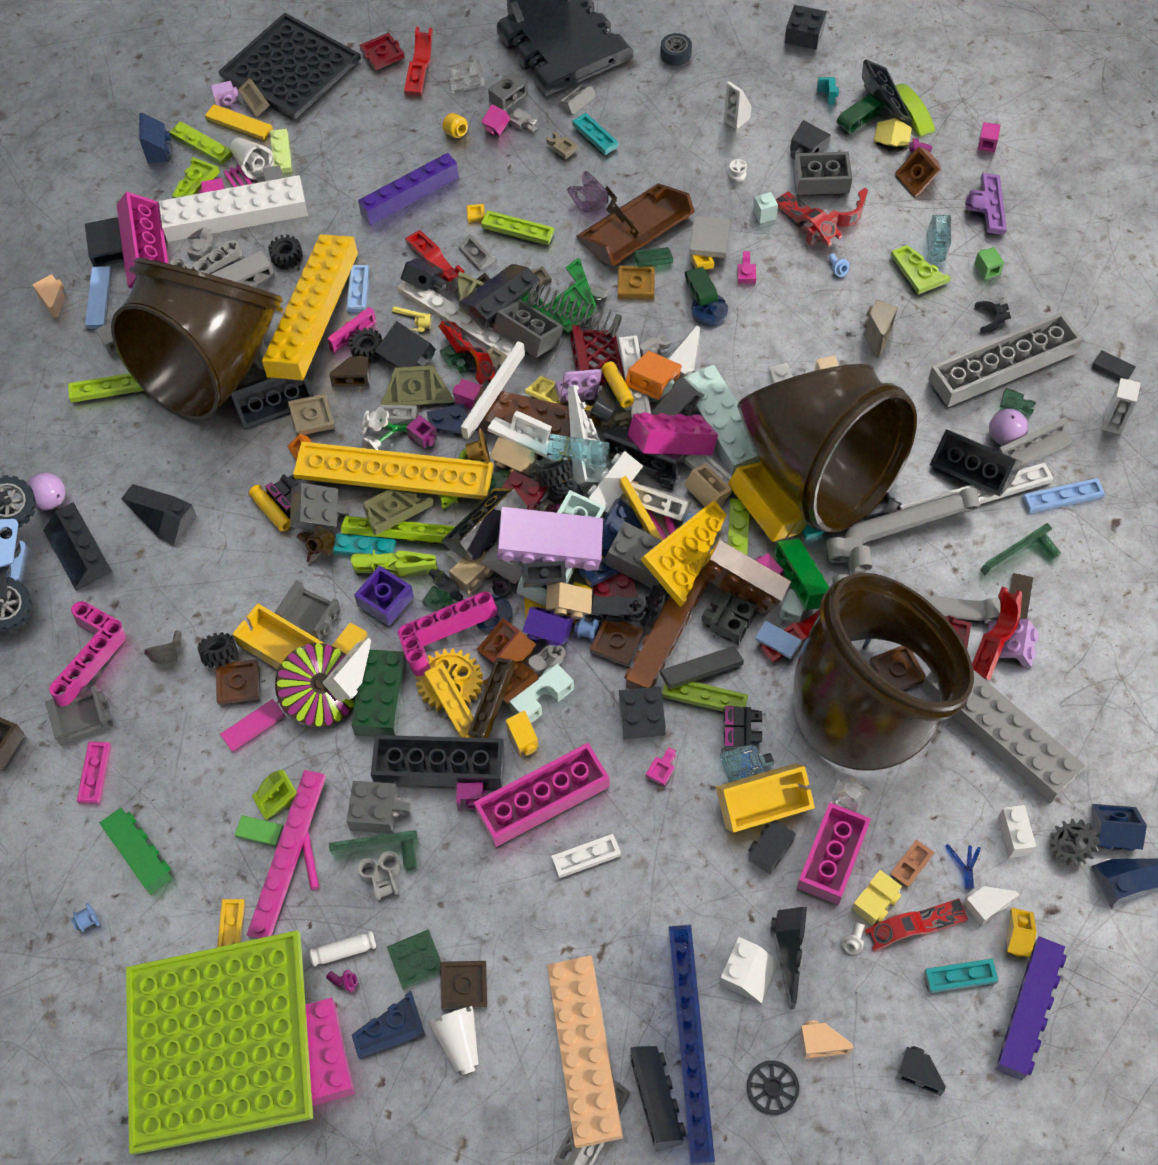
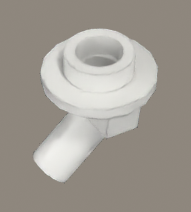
M856 922L853 934L845 935L842 938L841 946L847 953L858 955L862 952L864 941L861 940L865 925Z

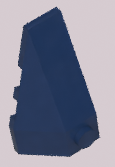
M1158 858L1110 859L1091 866L1111 907L1158 892Z

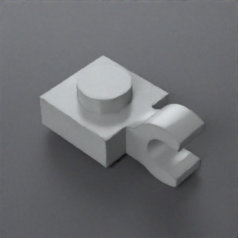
M519 108L509 116L510 120L508 123L519 130L526 128L533 133L538 129L534 125L537 120Z
M203 228L200 240L194 239L187 251L189 257L201 259L210 253L212 249L210 242L213 239V235H210V229Z
M664 333L658 335L656 339L654 337L639 345L641 357L648 351L656 354L658 349L669 348L671 341L662 342L665 339Z

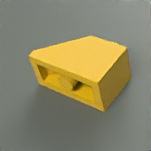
M525 710L506 719L508 738L518 755L522 757L534 753L539 748L538 738Z
M1011 907L1006 938L1007 952L1018 957H1031L1037 935L1034 912Z

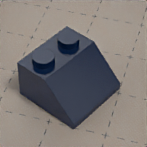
M139 113V140L147 163L168 162V154H171V147L168 141H171L170 131L166 130L164 123L144 113Z
M1092 804L1093 829L1096 830L1100 841L1098 846L1104 849L1115 847L1123 848L1127 851L1143 850L1147 824L1137 807Z

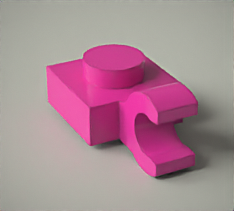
M743 251L742 264L737 265L738 283H756V264H750V251Z
M668 747L662 759L655 757L646 772V777L665 787L675 769V766L671 765L676 757V750Z

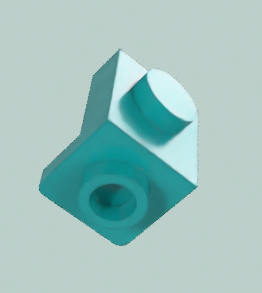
M818 77L817 92H827L828 105H835V99L839 97V87H836L835 77Z

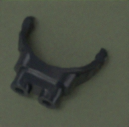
M990 301L976 302L974 305L975 308L985 307L997 313L993 322L980 328L982 333L994 331L999 328L1000 324L1005 323V320L1011 319L1010 312H1007L1009 310L1008 303L1000 305V303L994 304Z
M570 480L552 486L549 490L547 501L548 504L552 505L554 500L566 497L569 490L582 496L584 494L580 485Z
M887 492L883 498L887 503V507L879 513L867 515L863 520L896 512V510H900L902 503L895 501L896 498L890 497Z
M431 569L429 571V576L432 577L433 583L458 602L463 600V595L459 593L460 589L443 570Z

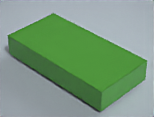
M242 815L234 835L236 838L277 847L284 827L281 824Z

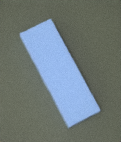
M369 265L352 266L349 277L347 312H361L366 309Z

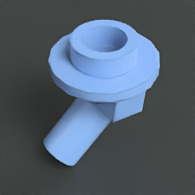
M834 253L828 256L835 275L838 277L845 276L849 271V262L846 259L838 260Z

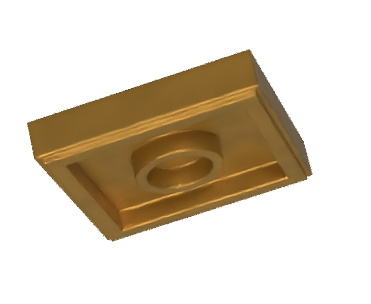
M619 266L618 299H654V266Z

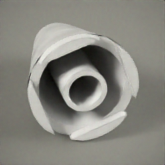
M243 138L234 139L230 145L231 152L243 173L250 179L256 180L258 177H264L263 168L272 167L274 164L271 150L263 145Z
M473 1007L463 1008L442 1015L441 1018L428 1021L431 1030L455 1071H461L462 1075L475 1071L474 1066L478 1065Z

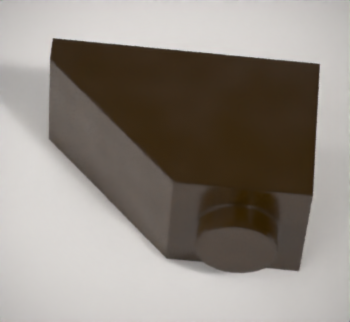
M363 356L349 357L329 373L332 387L370 386L371 367L369 358Z

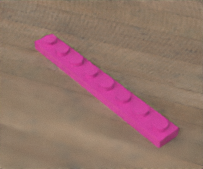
M308 770L303 771L296 796L290 808L246 934L249 938L259 939L272 936L326 776L322 773Z

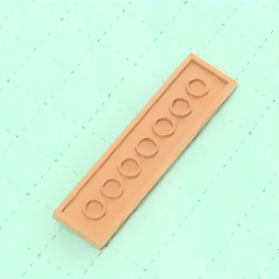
M589 955L549 964L547 967L574 1145L576 1148L623 1139L593 957Z

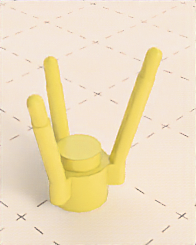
M393 307L392 312L415 317V326H418V328L410 329L414 333H425V329H430L431 314Z

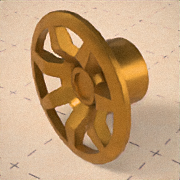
M479 428V441L465 444L468 459L473 461L485 460L489 464L491 461L482 429Z

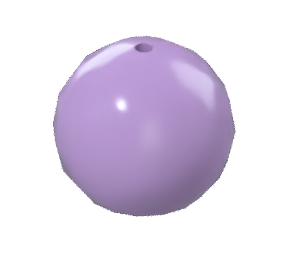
M1015 409L998 411L989 423L991 438L1002 446L1028 433L1026 417Z
M38 473L27 483L33 490L36 509L51 511L56 509L65 499L66 490L64 483L53 473Z

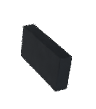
M1103 350L1100 351L1092 365L1093 368L1118 380L1121 378L1129 379L1136 366Z

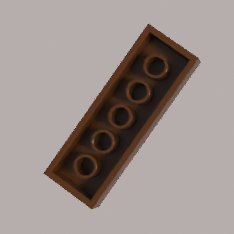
M481 386L474 406L487 387ZM505 391L499 393L475 430L479 431V428H481L483 433L495 435L488 431V426L493 419L497 417L511 424L513 415L516 411H519L552 426L548 441L556 445L567 444L571 446L569 406ZM585 410L587 418L591 419L590 411Z

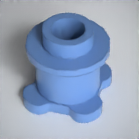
M582 618L576 622L574 631L577 633V637H587L593 642L600 624L596 619L594 622Z
M89 902L85 904L87 908L78 913L73 912L74 917L71 918V922L76 931L80 929L82 932H85V928L96 924L97 927L101 925Z

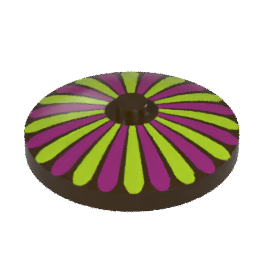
M324 643L306 644L292 651L282 661L275 678V691L280 706L291 719L309 727H326L339 722L351 712L355 704L356 695L350 700L346 698L338 702L322 683L346 656L340 649Z

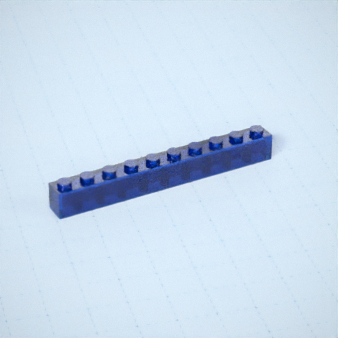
M691 925L669 926L668 942L689 1165H714L715 1156Z

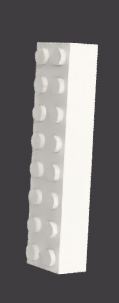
M300 175L159 201L162 228L167 242L201 236L203 228L210 229V234L308 216Z

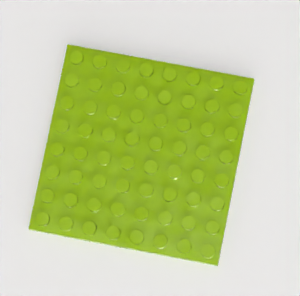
M298 930L126 967L129 1154L136 1155L313 1119L301 933Z

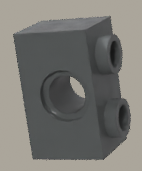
M512 71L488 89L489 102L505 111L528 94L527 81Z

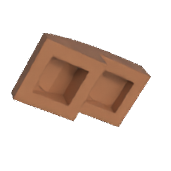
M916 839L890 874L907 887H910L935 852Z

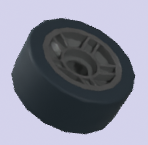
M672 33L662 39L660 56L666 63L682 65L691 58L692 42L686 35Z

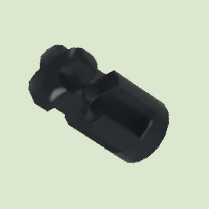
M660 471L655 473L654 480L657 483L660 480L662 485L671 489L676 487L678 478L668 474L663 477Z

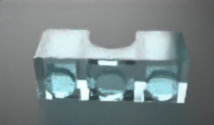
M550 434L547 449L548 459L559 461L578 459L585 461L587 465L607 467L609 442Z

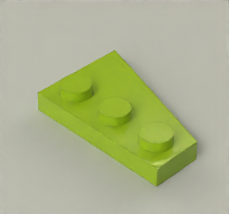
M192 157L191 165L189 168H186L184 172L185 177L179 181L172 197L178 198L199 194V190L202 189L201 182L213 180L220 173L218 166Z
M909 245L891 251V257L917 294L950 282L951 277L949 275L942 274L938 271L937 266L934 264L930 265L921 254Z

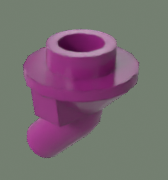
M912 138V142H909L910 153H913L919 146L929 152L933 149L931 145L919 142V138Z
M349 969L345 970L341 977L333 971H330L326 976L334 985L343 987L348 992H354L358 984L356 974L352 973Z

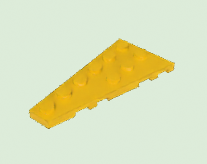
M715 500L640 559L680 607L685 603L687 594L692 589L693 582L698 576L708 556V551L715 541L714 538L720 531L727 516Z

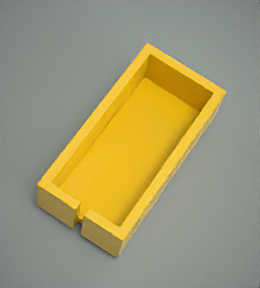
M761 462L738 467L727 484L772 542L784 539L786 536L791 537L801 534L807 523L801 517L799 507L778 487Z
M259 603L246 616L252 630H250L248 623L243 620L232 633L239 647L277 670L285 657L295 649L306 644L323 643Z
M794 763L715 786L725 828L732 832H737L814 809L811 789L798 786V784L809 785L805 766Z

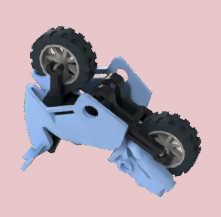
M3 475L0 478V531L3 528H7V530L0 533V631L3 633L9 632L8 630L12 629L15 631L20 625L23 626L26 623V619L30 618L33 607L28 589L20 581H17L20 578L26 548L25 543L19 541L17 532L18 528L22 527V524H27L30 521V517L34 516L36 501L31 486L27 485L25 480H20L16 476L9 477L8 475ZM16 492L22 496V498L13 499ZM23 502L20 509L14 505ZM12 593L17 596V600L11 601ZM19 604L16 611L11 608V605ZM9 611L12 613L11 616L5 617L7 615L6 612Z

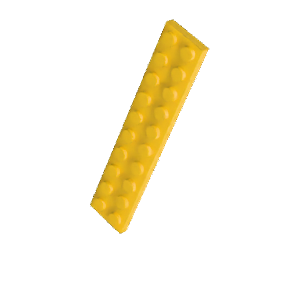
M301 442L293 476L295 479L483 500L489 494L494 466L491 462L487 464L482 461Z

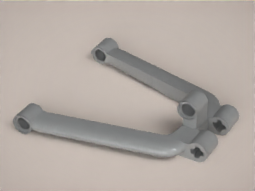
M966 488L961 490L959 494H953L859 522L848 529L846 538L836 537L826 541L829 562H847L849 575L866 573V571L873 568L870 547L863 545L864 543L956 513L980 509L977 489ZM837 575L832 578V582L834 584L838 580H841L842 578L849 575ZM921 595L939 610L944 617L951 615L955 619L984 620L986 624H989L991 621H997L999 618L1000 602L998 598L974 601Z

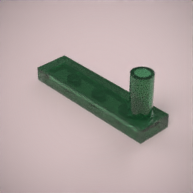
M1048 523L1044 524L987 561L980 571L986 576L1036 542L1039 543L1051 560L1055 559L1061 554V551L1048 536L1052 527Z
M417 830L337 841L329 843V850L332 855L401 845L403 866L405 870L417 868L414 843H419V836Z

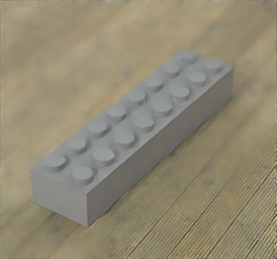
M1063 312L933 365L928 380L947 407H950L1078 353L1083 339Z
M974 671L971 695L964 708L953 717L1052 803L1080 775L1085 765ZM931 672L925 677L921 689L935 702H940L938 685Z

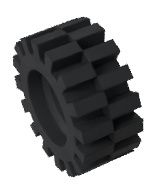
M287 234L286 237L280 235L281 238L279 239L275 237V241L272 240L270 242L271 245L268 246L269 255L274 266H278L280 269L284 266L285 269H288V266L293 268V264L298 265L303 257L299 240L295 239L294 236L290 238V235ZM283 250H292L287 254H280Z
M363 328V331L358 329L357 334L354 332L352 334L353 337L349 339L352 356L368 357L370 363L374 362L373 359L379 360V355L375 350L383 340L381 334H378L376 329L373 332V328H369V331L366 328ZM364 343L374 344L372 347L367 349L360 348V346Z
M567 459L545 464L543 467L535 470L540 487L554 486L574 476L570 462Z
M220 632L219 635L213 633L214 636L208 635L206 636L207 639L203 638L198 643L197 649L201 662L205 667L212 668L215 666V668H219V665L225 667V663L231 664L232 660H235L236 656H238L235 640L229 633L225 635L224 632Z

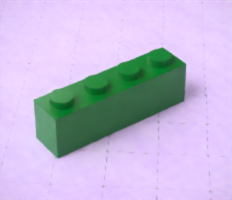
M800 539L777 541L773 557L784 570L783 574L786 579L791 581L790 585L804 609H820L822 598L830 587L826 583L823 574L816 567L814 560L811 559L806 547L803 546Z
M119 808L100 821L99 824L144 888L151 895L172 880L168 873L172 869L165 860L159 861L157 855L160 854L153 843L147 844L145 840L149 837L141 827L137 829L134 826V823L137 821L131 812L125 813L122 808Z

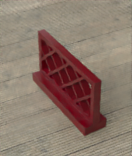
M572 325L570 342L575 371L601 369L605 363L611 361L616 364L625 381L616 335L608 342L603 337H610V332L605 335L604 330L601 332L597 330H580V325ZM584 337H591L593 340L588 341ZM596 342H599V343H601V344L604 345V346H602L601 348H599L598 346L595 345V343H596ZM589 348H591L592 350H594V351H596V352L593 353V354H591V353H589V352L586 351V350L589 349ZM609 348L610 350L614 351V353L609 354L605 350ZM602 355L606 359L602 361L597 356ZM593 361L598 365L596 367H593L589 364V362ZM602 372L599 386H603L604 382L607 381Z

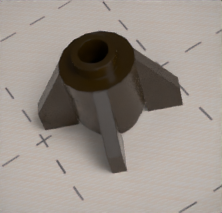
M318 526L315 527L314 532H301L297 534L296 538L306 542V547L309 551L306 560L308 563L313 562L321 553L327 557L332 555L335 538L328 529Z

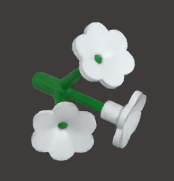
M382 407L372 411L370 418L369 411L366 410L362 422V434H365L368 427L373 428L375 431H379L381 428L390 429V431L379 440L376 439L373 442L364 437L362 439V446L365 449L378 450L381 442L394 432H407L406 427L409 424L393 425L387 420L389 413Z

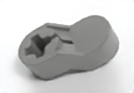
M560 645L546 646L539 654L530 657L527 666L535 671L538 677H541L547 668L554 667L557 663L558 665L562 663L565 649Z

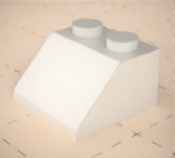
M738 937L720 978L719 985L762 1004L779 962L760 946Z

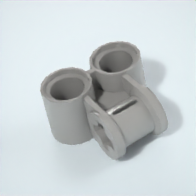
M391 851L384 852L377 864L370 858H365L359 862L357 867L358 873L363 882L372 883L377 901L381 900V897L393 893L395 895L399 894L394 876L401 869L397 854ZM395 861L394 866L390 868L385 867L386 862ZM366 868H374V871L369 875L363 873Z

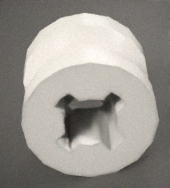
M742 159L731 161L729 178L734 182L743 181L746 178L747 163Z

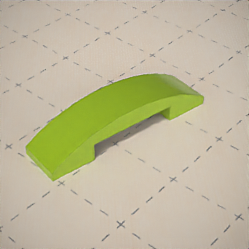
M903 83L895 85L912 118L911 126L919 137L935 132L936 129L932 118L915 91Z

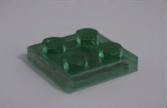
M429 929L386 946L403 990L440 975L441 959Z

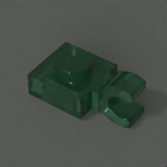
M452 345L439 350L441 357L448 367L454 365L460 374L467 371L464 366L466 365L463 360L464 353H457Z
M433 585L422 600L423 605L435 611L458 602L451 598L450 593Z

